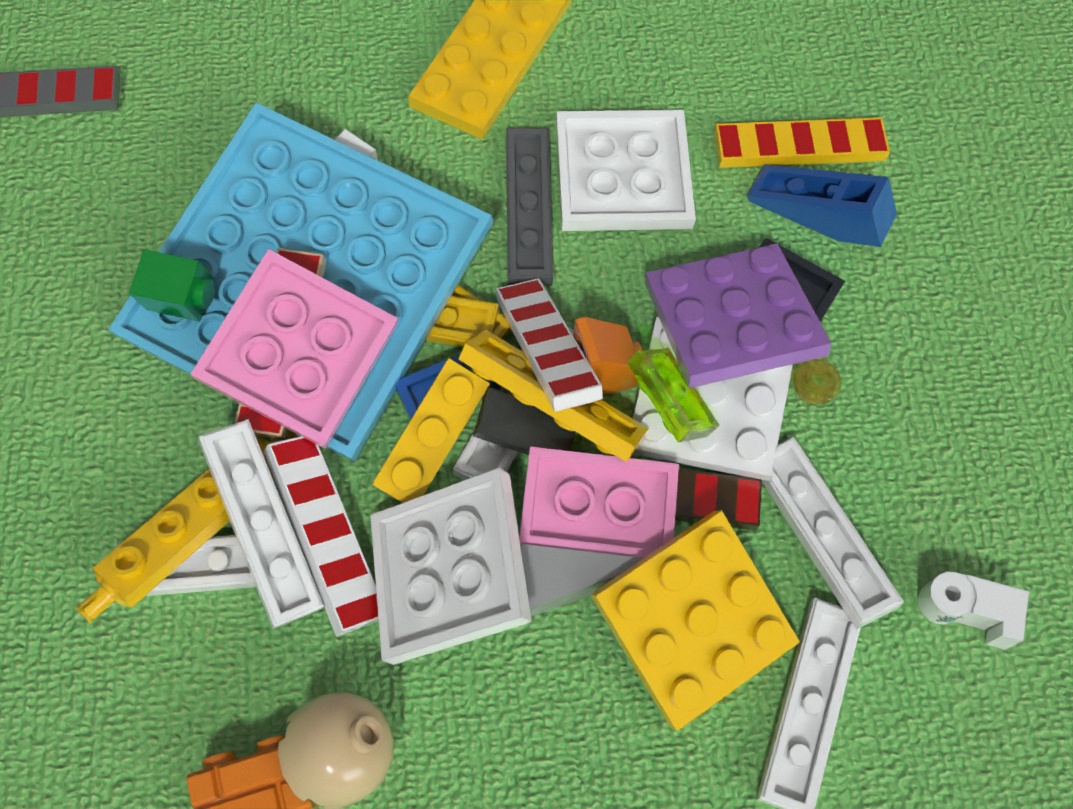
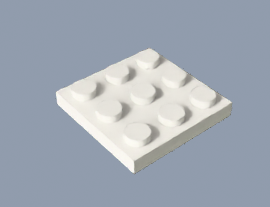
M684 110L557 111L556 135L562 231L693 229L696 217Z
M656 317L633 416L634 420L649 429L633 454L771 481L793 364L688 388L659 317Z
M494 469L370 515L382 661L394 665L532 622L510 474L503 469Z

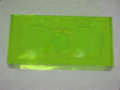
M669 348L637 351L627 362L637 378L639 388L649 397L662 417L664 427L674 436L677 442L708 437L720 426L696 388H688L678 361Z

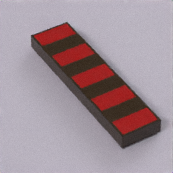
M679 469L675 520L696 523L713 511H722L732 528L756 531L760 526L762 480Z

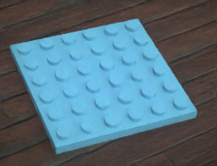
M255 103L159 251L160 253L197 260L214 277V298L211 305L204 309L201 321L198 322L148 311L130 296L108 330L115 336L190 375L268 249L275 253L277 248L323 254L327 260L323 275L324 279L398 318L396 329L327 446L332 451L355 462L395 394L398 380L406 375L493 224L492 215L259 103Z

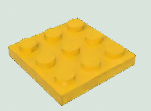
M722 511L711 512L590 594L667 724L675 731H679L800 643Z

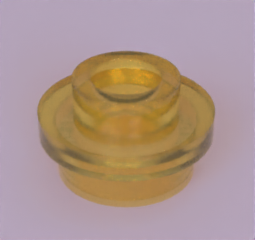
M821 359L803 362L796 370L793 378L797 395L804 402L813 405L826 404L832 401L839 393L842 384L838 370L829 362ZM811 375L822 378L826 384H816L812 380Z

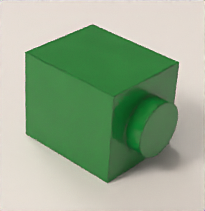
M144 249L128 294L148 311L200 322L204 309L211 305L214 298V277L197 260Z

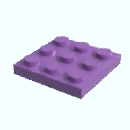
M778 244L646 272V288L688 388L829 356L831 341Z

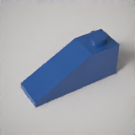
M765 164L748 194L749 202L836 241L881 247L897 215L890 180L886 176Z

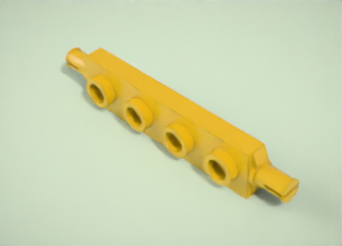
M288 429L286 440L300 437V435ZM255 436L261 449V452L263 454V457L265 459V462L267 464V467L272 476L273 481H275L263 451L268 444L284 440L271 438L268 441L264 438ZM210 469L204 472L92 568L100 587L82 603L74 607L90 624L115 601L123 606L134 607L230 521Z

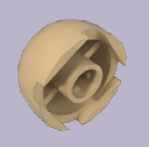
M345 691L330 693L310 700L290 714L286 723L290 722L286 728V736L279 741L278 757L284 779L294 795L302 801L311 799L316 804L324 806L320 809H342L362 801L383 783L393 760L394 739L388 720L381 709L369 699Z

